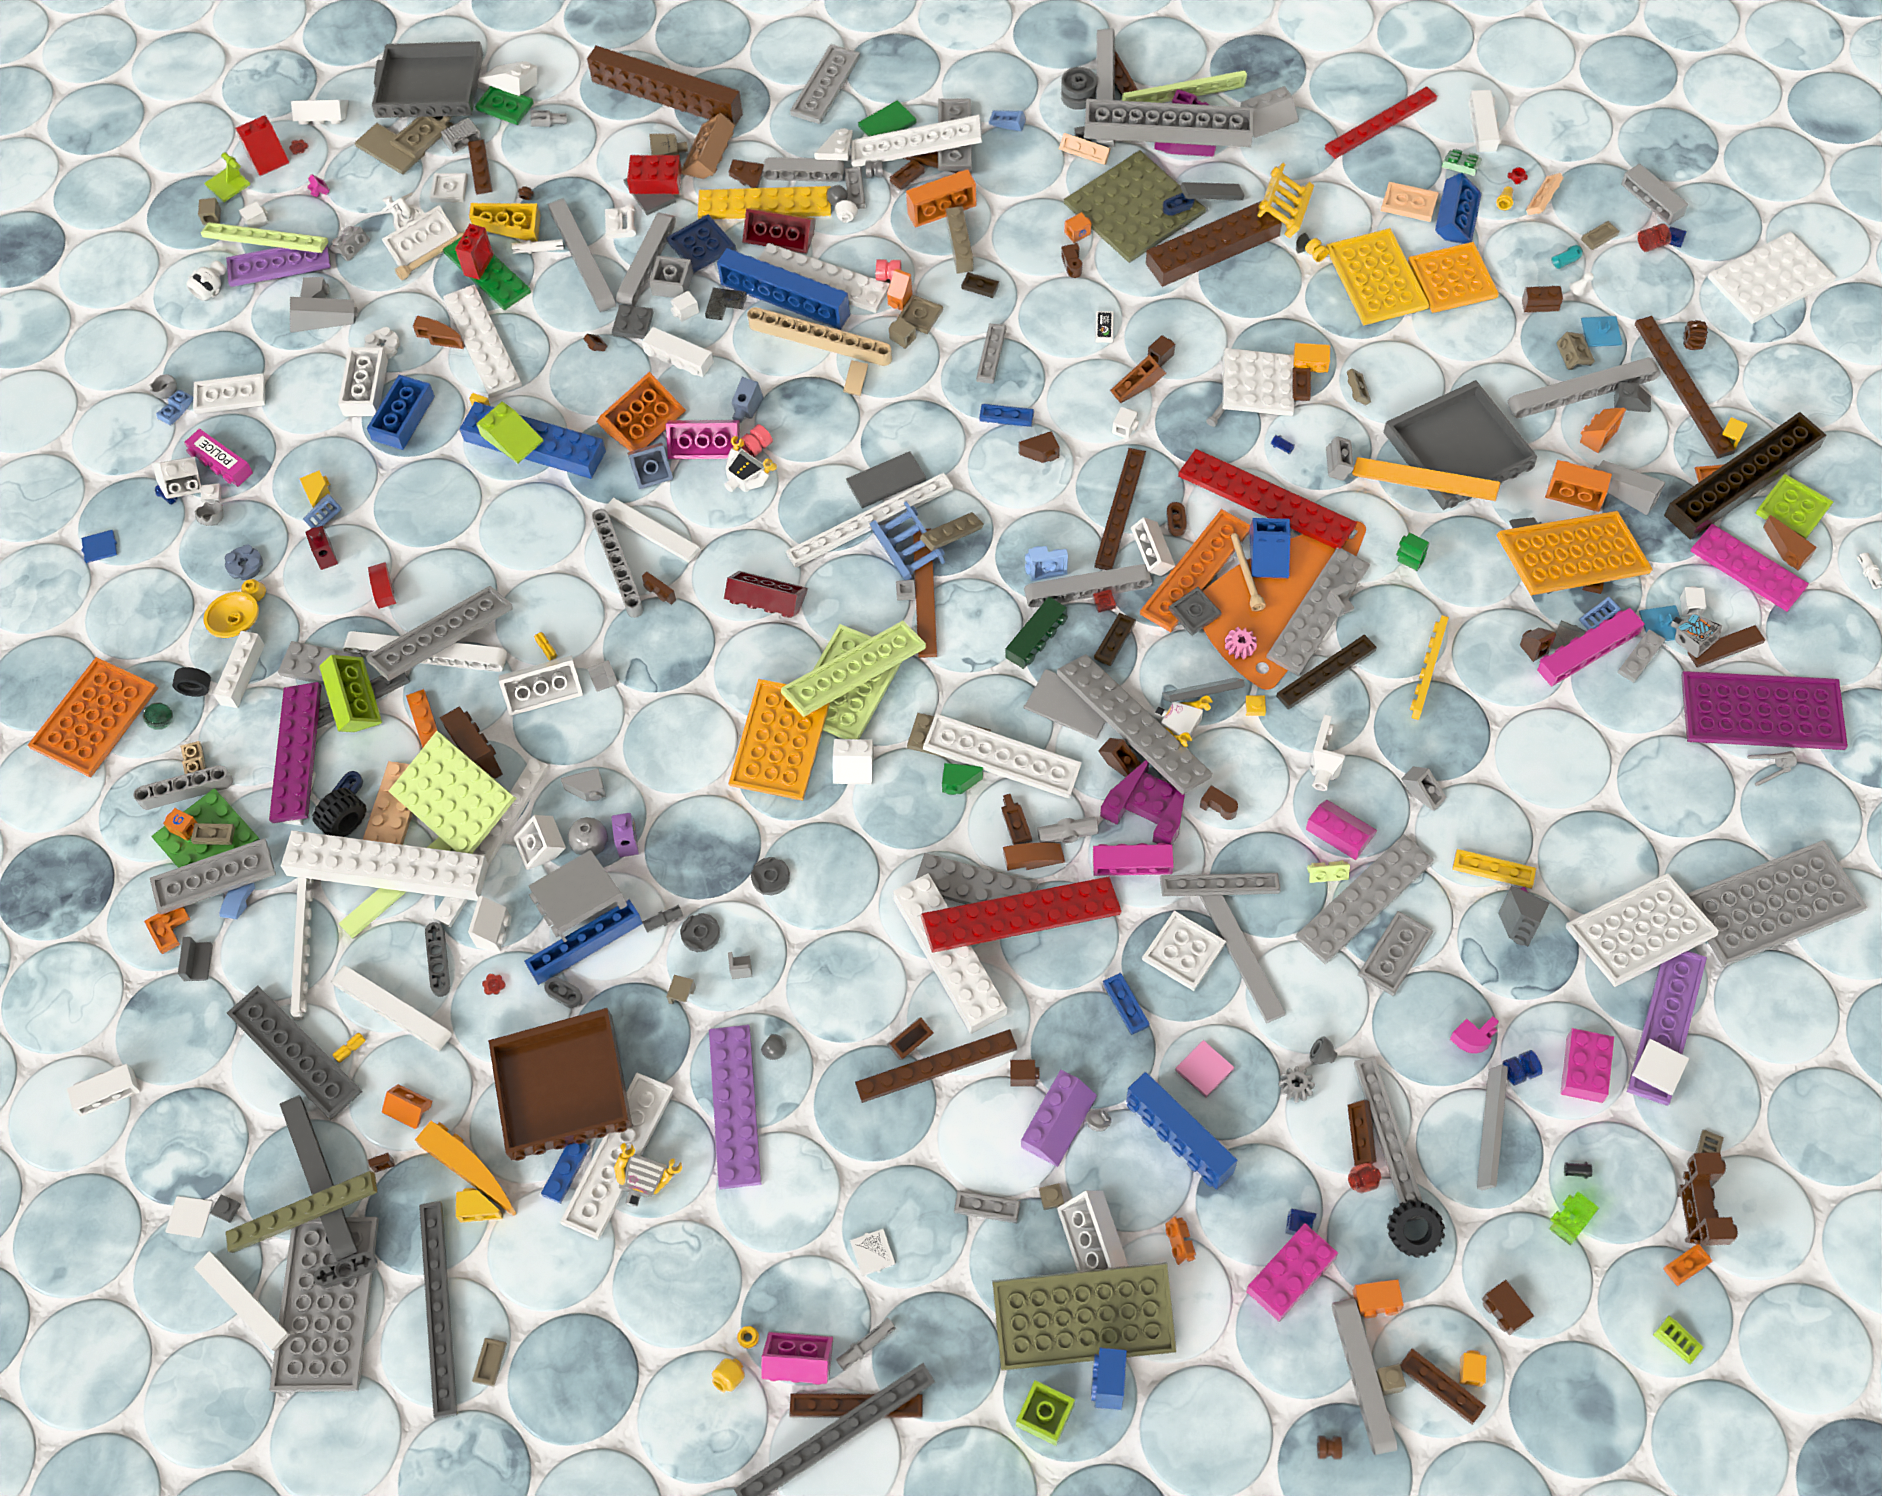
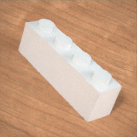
M1491 90L1471 91L1469 109L1476 152L1497 151L1498 144H1501V134L1498 133L1499 122L1496 121L1497 109H1494L1495 97H1492Z
M652 327L642 340L643 349L647 355L673 364L679 369L687 370L693 375L704 377L714 363L711 351L655 327Z
M246 631L240 632L213 693L220 705L234 708L239 707L265 646L259 634Z

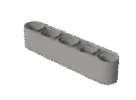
M769 157L764 161L763 177L767 180L839 182L843 179L844 162L842 160H820L815 158Z
M218 765L140 786L134 791L133 796L143 809L149 810L205 795L214 788L217 791L229 788L233 783V778L224 766Z

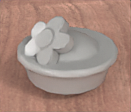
M1091 1110L1086 1115L1089 1128L1097 1132L1106 1130L1112 1122L1111 1117L1104 1110Z

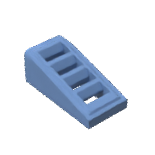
M993 110L988 123L996 127L1022 131L1026 118L1023 111Z
M327 494L303 520L310 528L324 526L342 508ZM330 503L333 508L330 510L326 504ZM323 507L328 512L326 515L321 510ZM317 512L323 517L321 520L316 516ZM312 517L318 522L317 525L310 520Z
M1607 597L1580 617L1579 621L1587 630L1590 628L1595 629L1602 621L1612 619L1617 612L1621 611V608L1610 597ZM1607 607L1612 611L1611 613L1606 610ZM1602 611L1606 616L1603 617L1599 612ZM1596 615L1600 621H1597L1593 616ZM1587 619H1590L1594 623V625L1591 626L1587 622Z

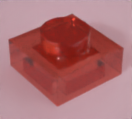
M1111 589L1093 594V600L1098 613L1116 608Z

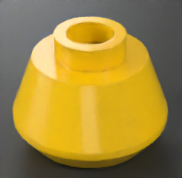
M249 579L242 584L241 592L250 594L258 602L265 596L266 588L263 583L255 579Z

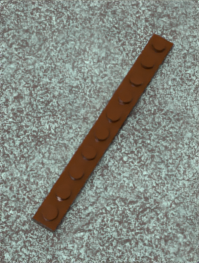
M1648 316L1636 320L1635 327L1716 458L1719 459L1734 454L1736 449L1729 438L1722 434L1724 430L1654 318Z

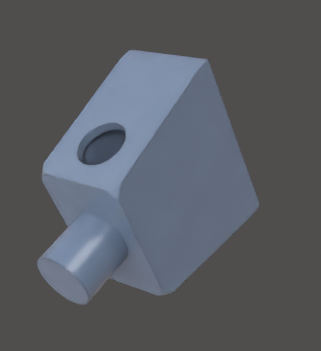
M745 377L741 378L732 399V406L735 411L732 417L733 420H739V423H741L744 417L751 419L764 398L757 381Z

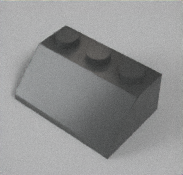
M1511 885L1498 912L1508 937L1516 944L1528 947L1550 903Z

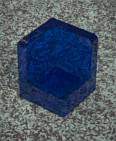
M1291 1208L1287 1216L1285 1234L1295 1235L1304 1224L1313 1229V1221L1316 1219L1317 1214Z

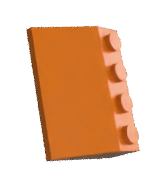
M648 372L602 413L596 422L629 451H634L647 447L666 429V423L669 420L678 419L686 410Z

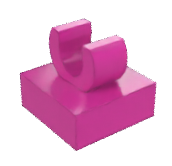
M313 174L308 177L311 184L308 185L307 189L312 191L310 194L314 197H317L320 193L326 195L330 191L323 179Z

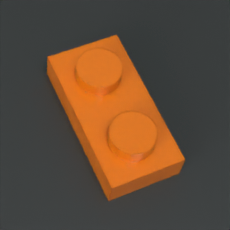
M1696 1244L1666 1265L1663 1270L1678 1287L1708 1266L1713 1260L1700 1244Z

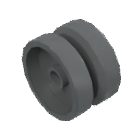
M1074 67L1064 72L1061 80V100L1063 104L1074 110L1086 109V99H1096L1097 77L1095 73L1085 67Z

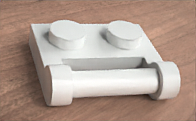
M627 205L623 208L605 209L607 239L633 237L636 235V228L634 227L635 206ZM623 216H627L626 229H623Z

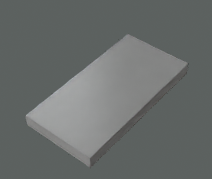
M1397 911L1359 971L1358 976L1394 996L1431 937L1433 930Z

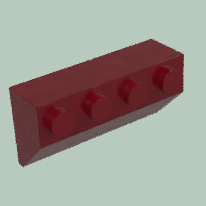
M752 207L746 208L742 242L760 246H767L769 243L790 251L807 254L814 236L816 218Z
M738 571L727 578L724 599L729 600L732 604L742 603L751 609L761 608L767 613L777 612L781 613L783 617L792 618V616L794 617L799 613L808 588Z

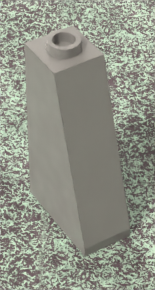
M290 297V332L354 324V317H357V307H354V300Z
M1604 460L1599 466L1595 465L1593 468L1612 474L1607 493L1645 515H1648L1657 503L1666 483Z

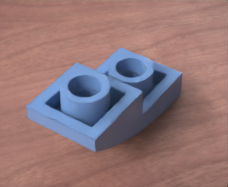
M178 390L168 398V405L156 413L157 419L172 425L187 410L193 401V396Z
M254 883L228 891L220 909V917L238 919L247 908L245 900L255 889Z

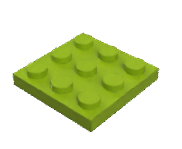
M1784 474L1756 510L1755 514L1765 520L1772 515L1797 534L1807 539L1834 501Z

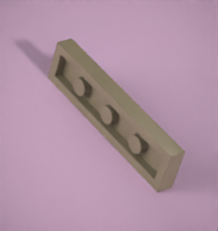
M971 512L923 533L920 540L933 551L982 529L984 523Z

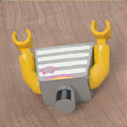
M622 1143L620 1145L622 1153L619 1154L614 1166L616 1180L619 1183V1189L629 1192L626 1204L638 1207L640 1197H651L657 1194L668 1184L674 1174L682 1170V1163L680 1162L677 1167H673L675 1159L672 1158L669 1160V1168H666L667 1165L634 1154L635 1148L633 1144H631L629 1150H626V1144Z

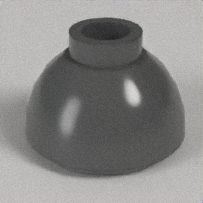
M1320 1037L1313 1044L1309 1055L1310 1061L1315 1064H1325L1327 1062L1333 1063L1336 1060L1337 1052L1334 1051V1046L1327 1037Z

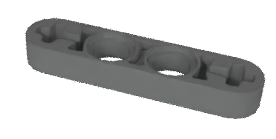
M432 922L425 928L430 988L436 996L443 997L450 991L445 932L439 923ZM434 929L438 930V932H436L437 940H434V937L432 935ZM434 947H442L439 954L434 955L431 953ZM437 964H442L444 968L441 972H433V968ZM437 978H440L442 984L444 985L441 988L442 990L437 989V987H439V981Z

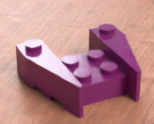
M1177 89L1172 99L1173 104L1210 105L1205 101L1203 103L1199 101L1194 94ZM1155 142L1154 149L1168 154L1214 157L1216 145Z
M1145 760L1109 791L1101 805L1100 817L1118 825L1123 814L1128 810L1158 824L1154 830L1152 842L1156 844L1166 843L1173 846L1179 835L1185 794H1181L1173 785L1148 774L1149 762Z

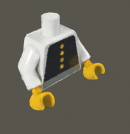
M733 436L731 443L734 447L730 450L725 468L728 479L724 484L726 489L732 492L739 487L744 492H747L750 489L762 487L768 479L770 471L776 470L777 465L772 463V460L769 458L765 459L762 464L743 449L738 450L745 442L743 439H740L737 444L738 437Z

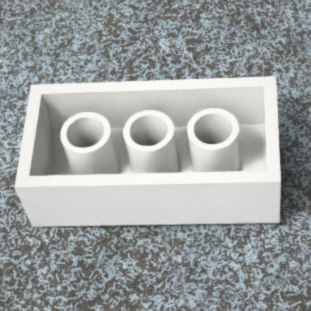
M349 347L338 401L343 416H374L380 407L388 364L387 356L382 347Z

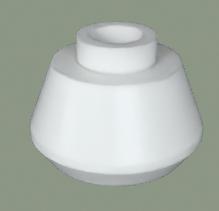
M842 200L835 206L837 217L842 222L852 221L858 213L857 206L849 200Z

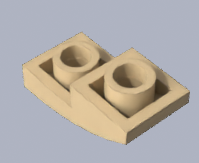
M851 360L843 393L861 396L868 364Z
M200 741L180 746L185 774L206 769Z

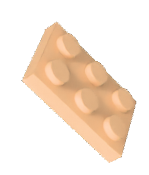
M1389 182L1381 211L1431 222L1439 192Z

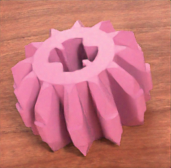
M1239 627L1235 631L1231 630L1225 638V649L1229 650V655L1234 654L1235 659L1241 656L1244 660L1246 656H1252L1253 651L1256 650L1257 637H1252L1253 631L1246 632V627L1243 631Z

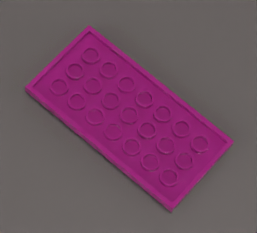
M1683 671L1681 674L1687 742L1846 750L1848 747L1839 679Z

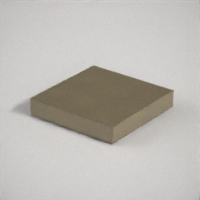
M912 295L898 318L901 317L916 327L917 331L928 335L942 313L943 306Z

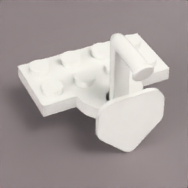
M412 192L393 202L392 196H387L383 199L387 207L382 209V212L390 209L394 216L393 225L396 231L382 238V241L398 266L410 264L458 235L440 205L427 213H424L421 208L415 205H408L405 200L413 195Z

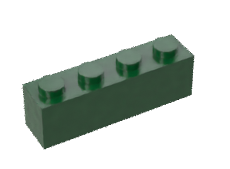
M1048 597L1005 648V658L1022 669L1028 664L1030 665L1038 651L1041 652L1044 649L1047 640L1055 636L1057 628L1060 625H1064L1067 621V607Z

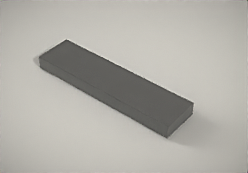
M1182 182L1180 185L1186 199L1243 200L1245 197L1239 184Z

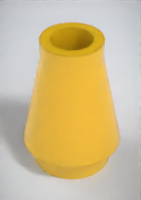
M1505 187L1497 198L1496 204L1500 210H1508L1513 206L1512 187Z

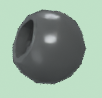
M835 185L828 189L826 196L829 203L836 206L838 202L847 200L848 195L843 186Z
M771 1034L761 1047V1052L767 1059L777 1060L785 1054L787 1044L782 1036Z

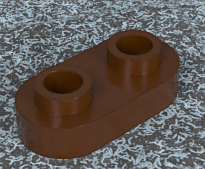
M1172 502L1167 506L1166 511L1168 531L1173 536H1181L1186 532L1187 527L1185 507L1179 502Z

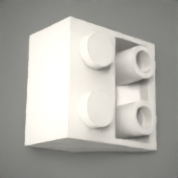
M195 457L153 464L157 483L166 499L201 492V483Z

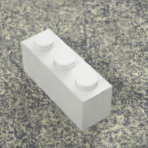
M1143 517L1131 527L1148 572L1163 576L1175 567L1158 522Z
M127 1064L117 1065L110 1071L98 1073L91 1079L79 1081L72 1087L67 1088L72 1109L80 1117L140 1092L134 1070Z

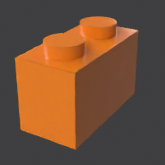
M1399 1280L1355 1285L1352 1290L1359 1314L1364 1316V1318H1374L1380 1313H1386V1316L1399 1314V1311L1404 1306Z

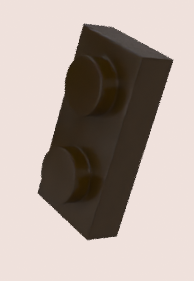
M967 272L961 284V289L990 298H994L999 288V281Z

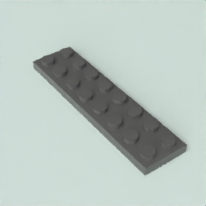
M258 985L227 1012V1015L330 1120L336 1117L362 1093V1090Z

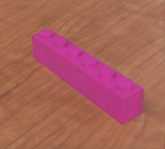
M1631 608L1625 611L1621 610L1612 619L1602 621L1597 628L1587 630L1582 637H1575L1567 646H1560L1550 656L1547 654L1542 657L1537 671L1552 687L1639 635L1645 623Z

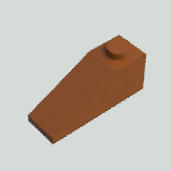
M1148 355L1110 391L1120 403H1123L1153 386L1166 372L1151 355Z
M1772 515L1768 517L1763 526L1782 560L1796 570H1799L1812 557L1817 548Z

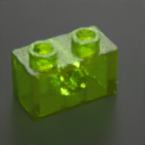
M1577 1192L1574 1197L1569 1195L1562 1204L1565 1207L1561 1213L1557 1210L1550 1219L1553 1224L1549 1230L1570 1246L1599 1209L1597 1205L1580 1192ZM1571 1214L1575 1216L1573 1220L1569 1218Z

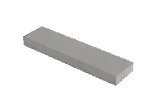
M989 323L976 382L994 384L1006 333V325Z

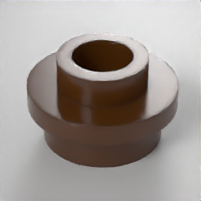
M522 186V188L518 189V197L521 199L531 200L534 196V192L529 187Z

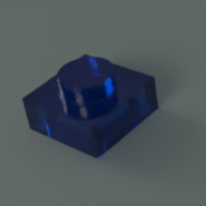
M1670 226L1664 243L1681 248L1687 231Z

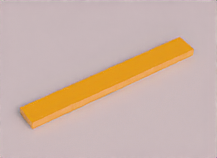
M1357 457L1352 472L1353 476L1491 501H1496L1501 485L1500 482L1360 457Z

